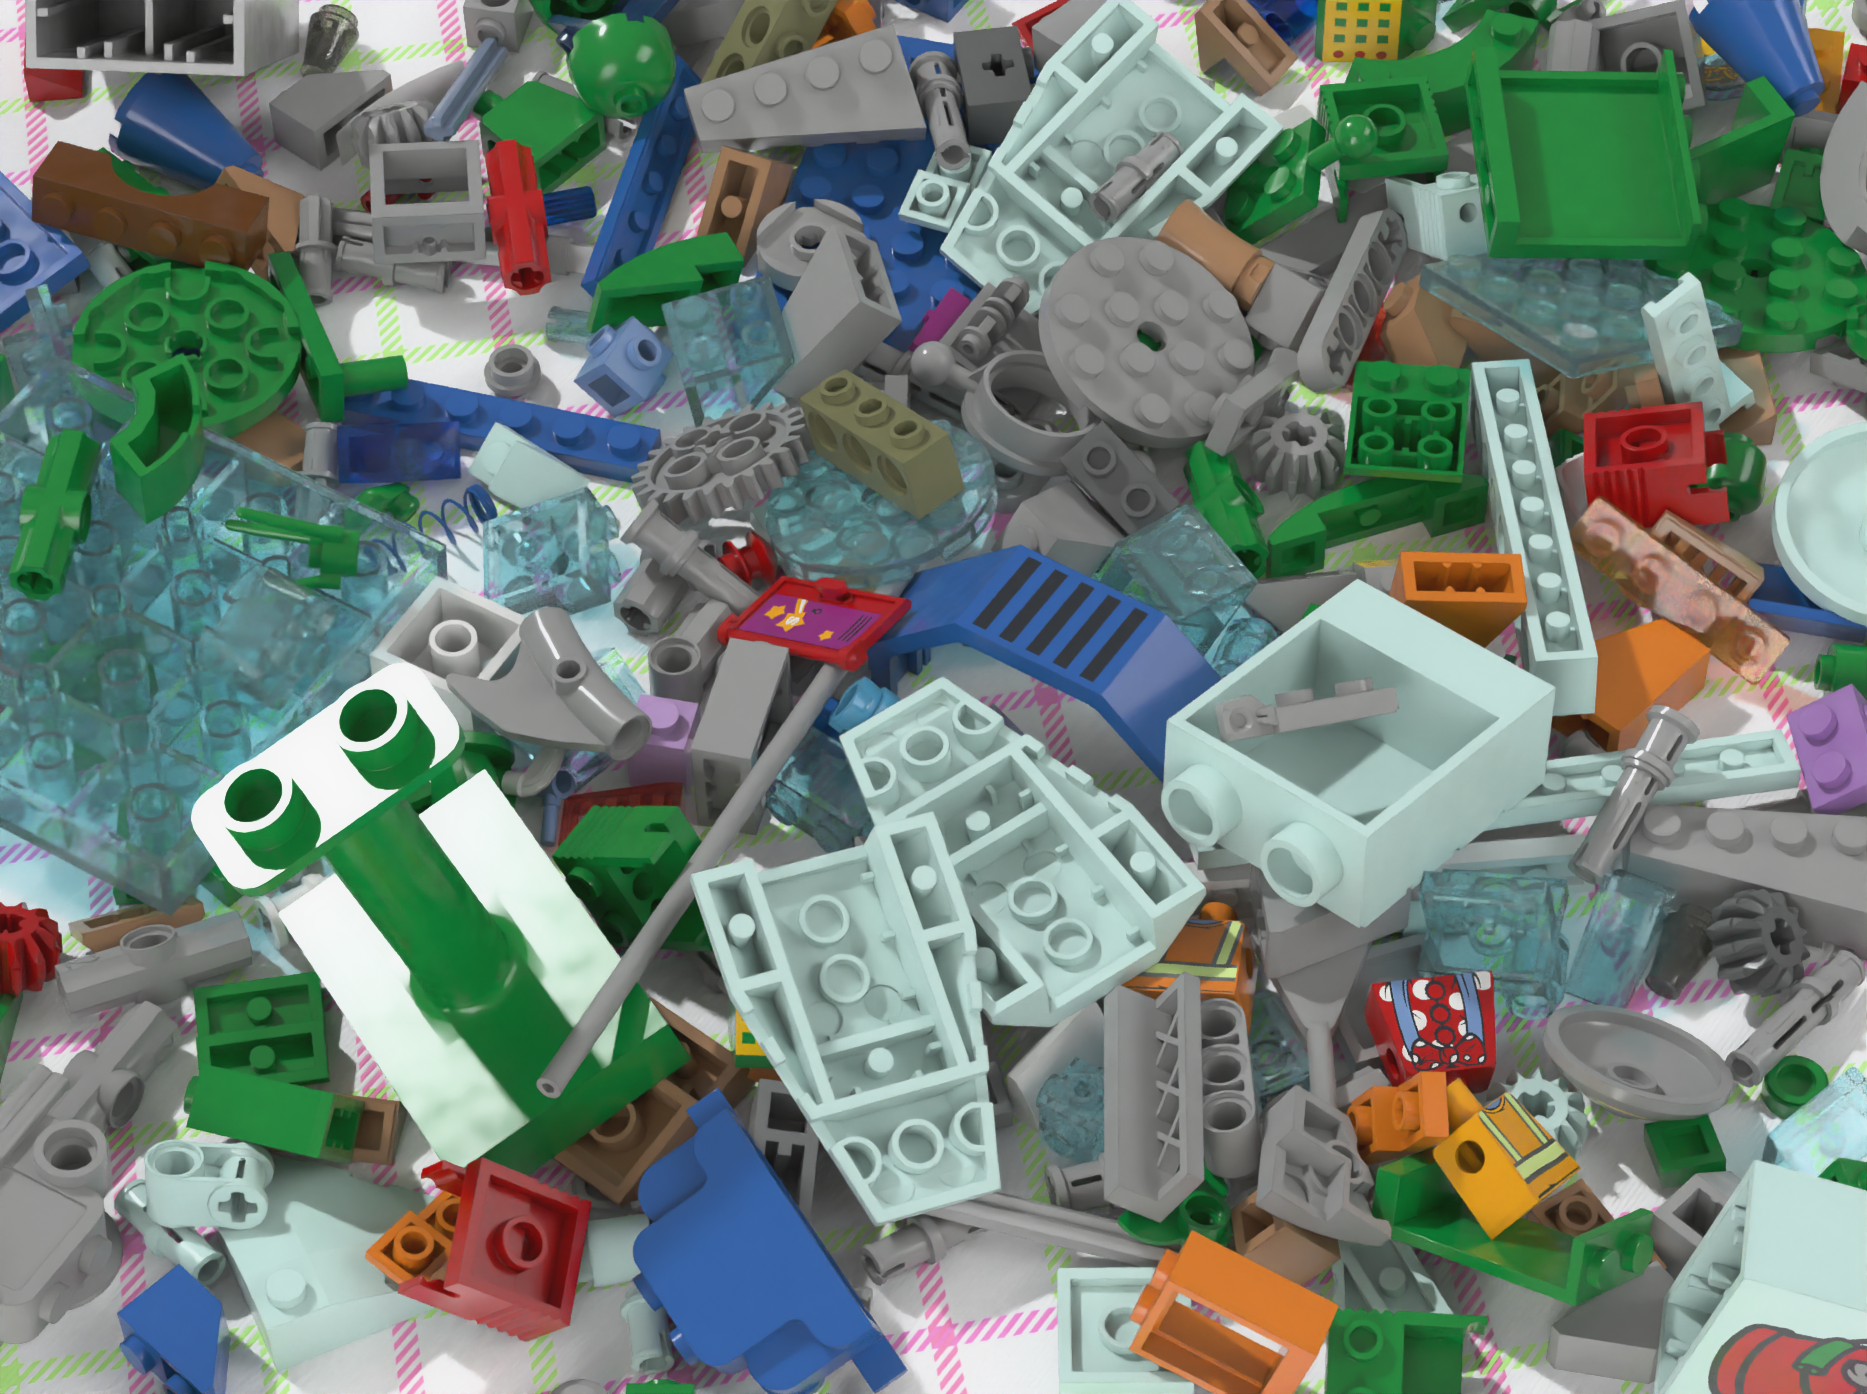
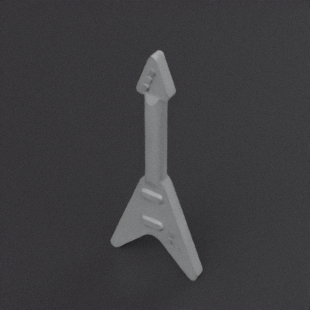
M1253 928L1250 935L1251 943L1256 956L1263 966L1257 930ZM1372 941L1280 978H1270L1300 1033L1307 1040L1310 1093L1338 1109L1332 1037L1337 1030L1371 949Z

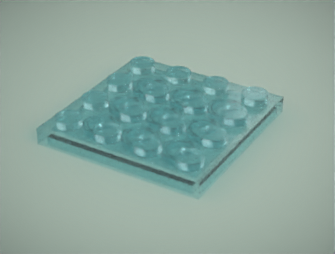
M1488 253L1473 256L1451 255L1446 261L1422 265L1419 280L1421 288L1571 379L1654 362L1640 309L1650 301L1655 304L1679 286L1676 279L1660 276L1644 267V262L1641 259L1488 258ZM1705 299L1716 349L1739 344L1743 323L1723 312V308L1719 303Z

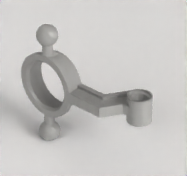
M938 341L925 342L918 346L912 354L910 367L916 380L929 387L947 384L965 394L961 415L969 435L980 448L994 459L1016 470L1039 476H1066L1059 459L1102 420L1085 405L1079 410L1069 400L1053 377L1043 352L1031 350L1005 352L973 372L956 364L952 350L944 343ZM1011 387L1028 389L1046 395L1060 403L1074 416L1080 430L1071 433H1055L1029 426L1003 409L992 393L999 389ZM1131 450L1152 474L1157 477V469L1152 458L1142 451Z

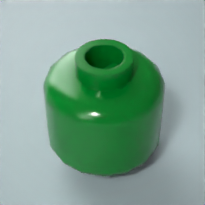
M1724 432L1727 464L1719 463L1707 468V483L1693 484L1688 487H1709L1711 489L1726 487L1730 522L1723 523H1732L1738 521L1741 516L1754 512L1762 504L1767 474V460L1765 454L1754 444L1750 437L1734 432Z

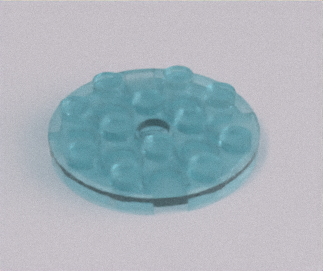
M930 421L950 434L965 489L921 519H917L816 454L815 450L808 452L810 461L797 465L800 473L794 476L782 477L784 486L782 488H773L768 498L765 510V524L773 550H776L784 559L786 568L789 571L809 581L816 582L820 578L827 577L845 581L848 588H870L913 578L911 568L926 563L938 556H941L945 563L970 546L991 521L999 499V485L989 452L977 438L958 427L952 426L948 421Z

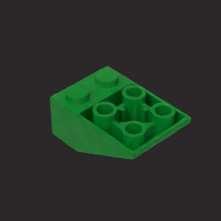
M1383 360L1375 362L1356 361L1344 474L1462 483L1471 369L1452 368L1447 365L1395 364Z

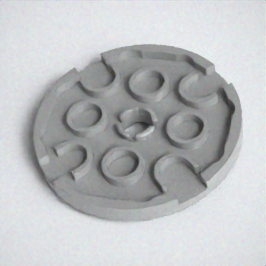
M1113 237L1090 243L1076 251L1066 260L1044 291L1039 309V336L1042 351L1053 377L1065 395L1079 410L1085 405L1094 414L1110 424V429L1119 438L1142 446L1161 449L1183 448L1192 446L1200 440L1205 441L1213 427L1207 421L1208 415L1217 399L1224 392L1232 394L1236 391L1241 381L1247 375L1254 377L1255 358L1251 335L1238 307L1236 298L1201 264L1161 241L1137 237ZM1139 329H1141V333L1150 336L1155 343L1161 342L1157 352L1152 351L1147 345L1140 343L1137 337Z

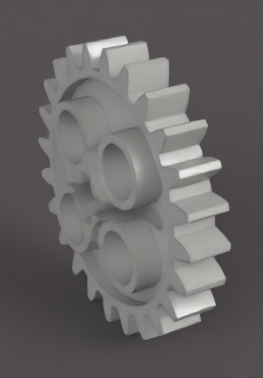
M768 401L757 410H755L753 403L745 406L739 413L734 414L731 408L727 409L722 417L716 420L707 416L703 419L701 426L696 428L686 426L683 428V433L676 438H666L663 440L666 445L664 449L650 451L648 455L651 460L637 465L639 473L632 475L631 479L634 485L631 488L641 511L654 498L659 502L658 510L677 525L687 517H690L693 524L697 523L709 513H712L715 519L719 518L724 510L729 507L739 511L743 509L744 501L750 498L762 500L765 498L764 493L770 488H782L784 486L782 477L798 475L800 471L797 465L810 461L808 452L815 449L804 414L801 413L799 407L790 409L789 404L786 402L774 407L772 401Z

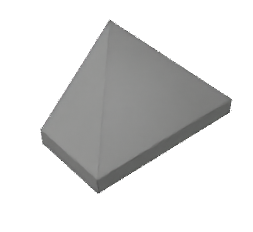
M1346 569L1257 579L1252 583L1238 581L1232 583V593L1278 630L1285 633L1300 621L1311 603L1317 605L1324 604L1355 581L1357 573Z

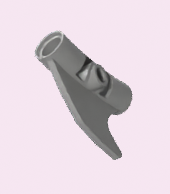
M559 607L541 608L532 612L523 620L519 627L521 643L516 662L512 670L503 678L488 681L456 672L449 673L446 676L449 690L475 716L510 740L556 749L604 752L614 760L625 761L635 756L644 747L652 732L650 717L637 707L602 670L580 638L568 612Z

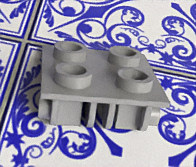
M1017 276L1006 278L1001 281L997 288L988 282L939 341L952 350L956 364L973 372L1005 352L1014 350L1043 352L1039 336V320L1024 309L1030 298V288L1023 278ZM1011 387L993 392L994 395L1012 406L1023 417L1028 414L1043 395L1032 390Z

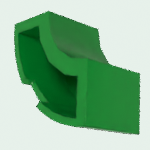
M183 353L131 377L136 414L124 430L109 439L115 486L146 525L169 512L182 500L196 481L204 459L205 438L199 385L195 372Z

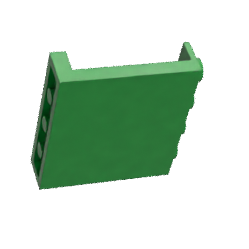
M1474 46L1465 79V91L1488 258L1691 259L1697 238L1704 237L1706 234L1708 212L1705 203H1698L1697 191L1700 184V164L1698 159H1691L1689 148L1693 136L1692 118L1690 115L1683 114L1685 77L1682 72H1676L1672 49H1664L1657 72L1499 70L1496 47Z

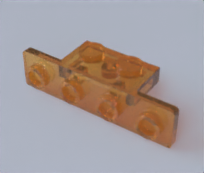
M1597 497L1570 531L1573 551L1620 586L1621 592L1629 600L1642 608H1650L1660 617L1711 649L1710 654L1751 685H1757L1788 647L1790 637L1604 497Z

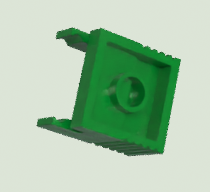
M1428 75L1320 85L1316 121L1326 129L1325 142L1334 137L1338 123L1343 118L1352 114L1367 116L1375 123L1379 132L1378 144L1370 155L1361 159H1352L1345 156L1325 168L1338 223H1343L1347 220L1349 203L1347 198V180L1425 173L1427 183L1430 184L1435 183L1436 176L1445 173L1444 171L1447 170L1449 152L1439 115L1436 114L1437 108L1434 106V99H1432L1433 93L1430 91V84H1428Z
M593 805L551 857L566 877L565 881L576 897L584 903L609 943L614 948H628L702 841L679 806H635L634 808L631 806L626 808L623 806L618 808L611 806L609 808L608 806L600 807ZM696 897L660 947V950L713 951Z
M1338 1307L1326 1335L1324 1394H1461L1463 1338L1469 1332H1478L1484 1336L1487 1329L1488 1316L1397 1311L1393 1314L1390 1310L1380 1313L1377 1309H1372L1368 1313L1362 1308L1355 1312L1352 1308H1346L1342 1311Z

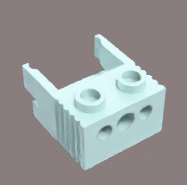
M1468 172L1443 173L1436 176L1435 183L1425 185L1404 178L1385 177L1388 208L1402 214L1404 217L1403 225L1407 235V248L1435 256V258H1440L1446 262L1488 253L1477 174L1470 175Z

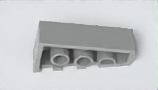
M893 24L684 89L685 102L702 153L720 152L722 146L743 150H763L781 146L802 145V147H816L831 143L856 142V144L879 143L882 140L899 139L916 141L925 140L927 127Z
M1648 804L1642 818L1622 850V897L1702 918L1707 911L1712 913L1713 908L1720 906L1725 899L1734 897L1735 893L1741 891L1765 889L1770 893L1782 892L1786 899L1787 907L1798 908L1797 922L1800 928L1807 930L1803 935V944L1822 949L1824 942L1854 949V955L1859 959L1867 960V817Z

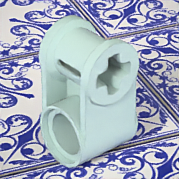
M174 1139L155 1144L148 1149L144 1156L147 1216L152 1222L168 1228L194 1226L245 1230L259 1225L266 1218L269 1201L264 1189L272 1181L275 1167L273 1158L266 1149L247 1142L233 1144L199 1143ZM244 1160L245 1168L243 1178L241 1179L239 1178L238 1167L239 1162ZM240 1194H244V1210L239 1212Z

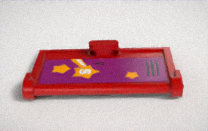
M781 576L739 617L737 614L732 613L721 623L717 630V640L727 646L730 637L753 642L764 641L772 645L789 648V655L836 664L842 670L854 672L869 659L866 652L911 609L912 603L909 599L848 588L843 580L823 577L817 581Z

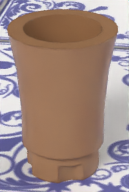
M1191 199L1184 200L1173 211L1156 239L1188 255L1201 264L1236 298L1238 305L1247 311H1250L1276 263L1262 256V250L1239 238L1215 221Z

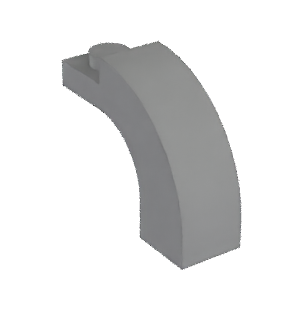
M1862 80L1840 111L1828 136L1821 163L1820 193L1826 218L1836 236L1845 245L1867 255V83Z

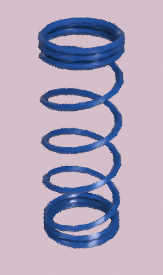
M479 484L466 488L463 495L464 507L455 500L445 499L441 505V518L433 512L422 511L418 519L419 531L408 523H399L396 529V543L388 536L381 534L369 539L367 543L368 552L379 573L384 578L392 580L398 576L399 572L393 554L380 538L390 542L399 552L406 568L411 569V563L403 552L400 542L399 531L403 526L410 528L422 540L427 554L432 558L434 557V552L423 533L422 518L426 514L434 517L442 525L450 543L456 546V539L447 526L444 513L445 505L449 502L456 505L466 515L474 533L479 534V528L468 510L467 494L480 522L489 528L496 525L498 522V512L488 492Z

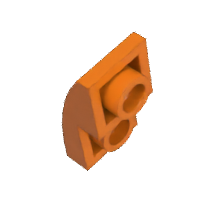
M1420 1071L1399 1087L1372 1086L1351 1101L1352 1105L1346 1113L1351 1120L1358 1139L1357 1151L1366 1165L1401 1158L1430 1148L1449 1138L1446 1072Z
M442 1191L418 1215L409 1210L366 1251L365 1259L397 1284L420 1275L428 1282L437 1278L445 1281L461 1197Z

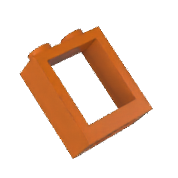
M1192 1230L1179 1253L1168 1248L1165 1250L1149 1284L1145 1285L1129 1317V1320L1140 1325L1129 1350L1214 1394H1294L1317 1358L1339 1305ZM1180 1293L1282 1346L1278 1352H1275L1175 1301Z

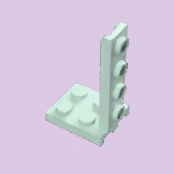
M1687 272L1677 280L1679 286L1658 303L1655 304L1650 301L1640 309L1644 325L1625 339L1621 348L1638 356L1637 364L1654 360L1665 405L1702 401L1705 431L1720 430L1719 424L1742 406L1748 409L1756 402L1753 390L1719 360L1701 282L1691 273ZM1629 404L1623 409L1630 410Z

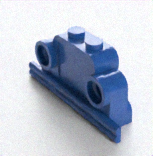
M717 1088L688 1108L686 1112L698 1128L696 1134L650 1166L643 1174L639 1183L638 1199L640 1206L653 1223L643 1229L635 1239L633 1258L641 1273L632 1278L648 1305L654 1311L664 1307L677 1326L668 1335L684 1360L691 1367L697 1362L702 1361L724 1374H736L748 1368L754 1380L768 1394H814L822 1386L828 1375L851 1359L875 1394L903 1376L908 1369L722 1091Z

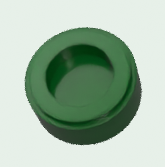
M1785 1056L1764 1076L1761 1089L1762 1099L1766 1107L1780 1118L1790 1121L1808 1120L1818 1115L1823 1109L1829 1090V1080L1824 1069L1815 1061L1803 1056Z

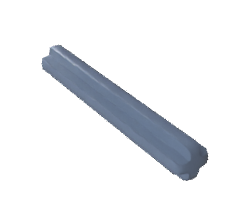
M485 38L425 123V136L434 137L435 142L450 141L508 57L506 46H499L496 38Z

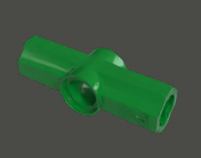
M63 429L61 434L50 437L36 485L28 484L24 490L19 518L21 534L10 567L9 579L11 587L24 593L28 599L48 601L54 594L62 593L68 571L71 567L76 544H84L87 540L92 517L91 492L102 453L100 443L89 438L84 431Z
M1200 440L1185 452L1187 460L1183 472L1194 501L1186 509L1187 515L1197 532L1209 544L1218 573L1231 584L1237 581L1252 583L1267 572L1265 564L1270 554L1257 520L1265 513L1264 507L1253 489L1242 478L1233 451L1223 457L1204 446L1205 442Z

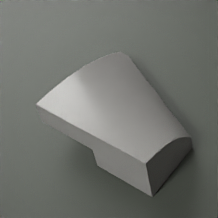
M1296 1084L1264 1114L1256 1206L1298 1227L1342 1241L1381 1247L1391 1238L1392 1229L1389 1221L1374 1218L1364 1193L1375 1184L1368 1166L1361 1159L1357 1151L1358 1139L1349 1116Z

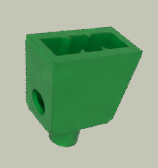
M527 81L506 98L491 90H486L472 110L473 117L480 121L479 127L484 157V153L491 151L495 147L496 142L516 139L519 144L531 147L536 169L537 189L542 188L543 199L607 148L604 116L588 108L579 98L537 81Z

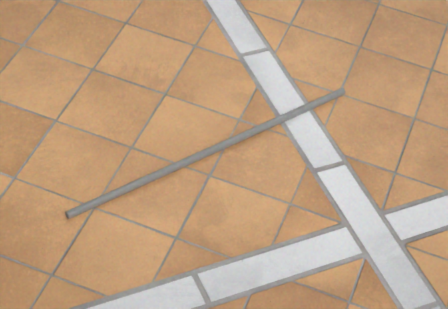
M977 443L959 467L965 489L926 515L873 593L900 597L994 459L980 448ZM824 663L537 1080V1088L542 1094L550 1098L560 1096L695 898L689 880L690 875L716 867L848 671L840 669L836 664Z

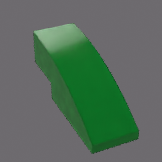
M727 232L692 237L643 253L619 266L597 283L586 327L590 334L607 324L614 328L632 316L647 327L692 323L696 307L733 302L745 260Z

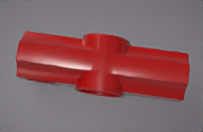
M516 139L496 142L495 147L491 151L484 153L491 195L486 197L494 246L498 245L499 249L498 258L501 278L505 289H512L520 296L537 294L545 284L552 282L545 238H549L542 188L537 189V176L531 147L519 144Z

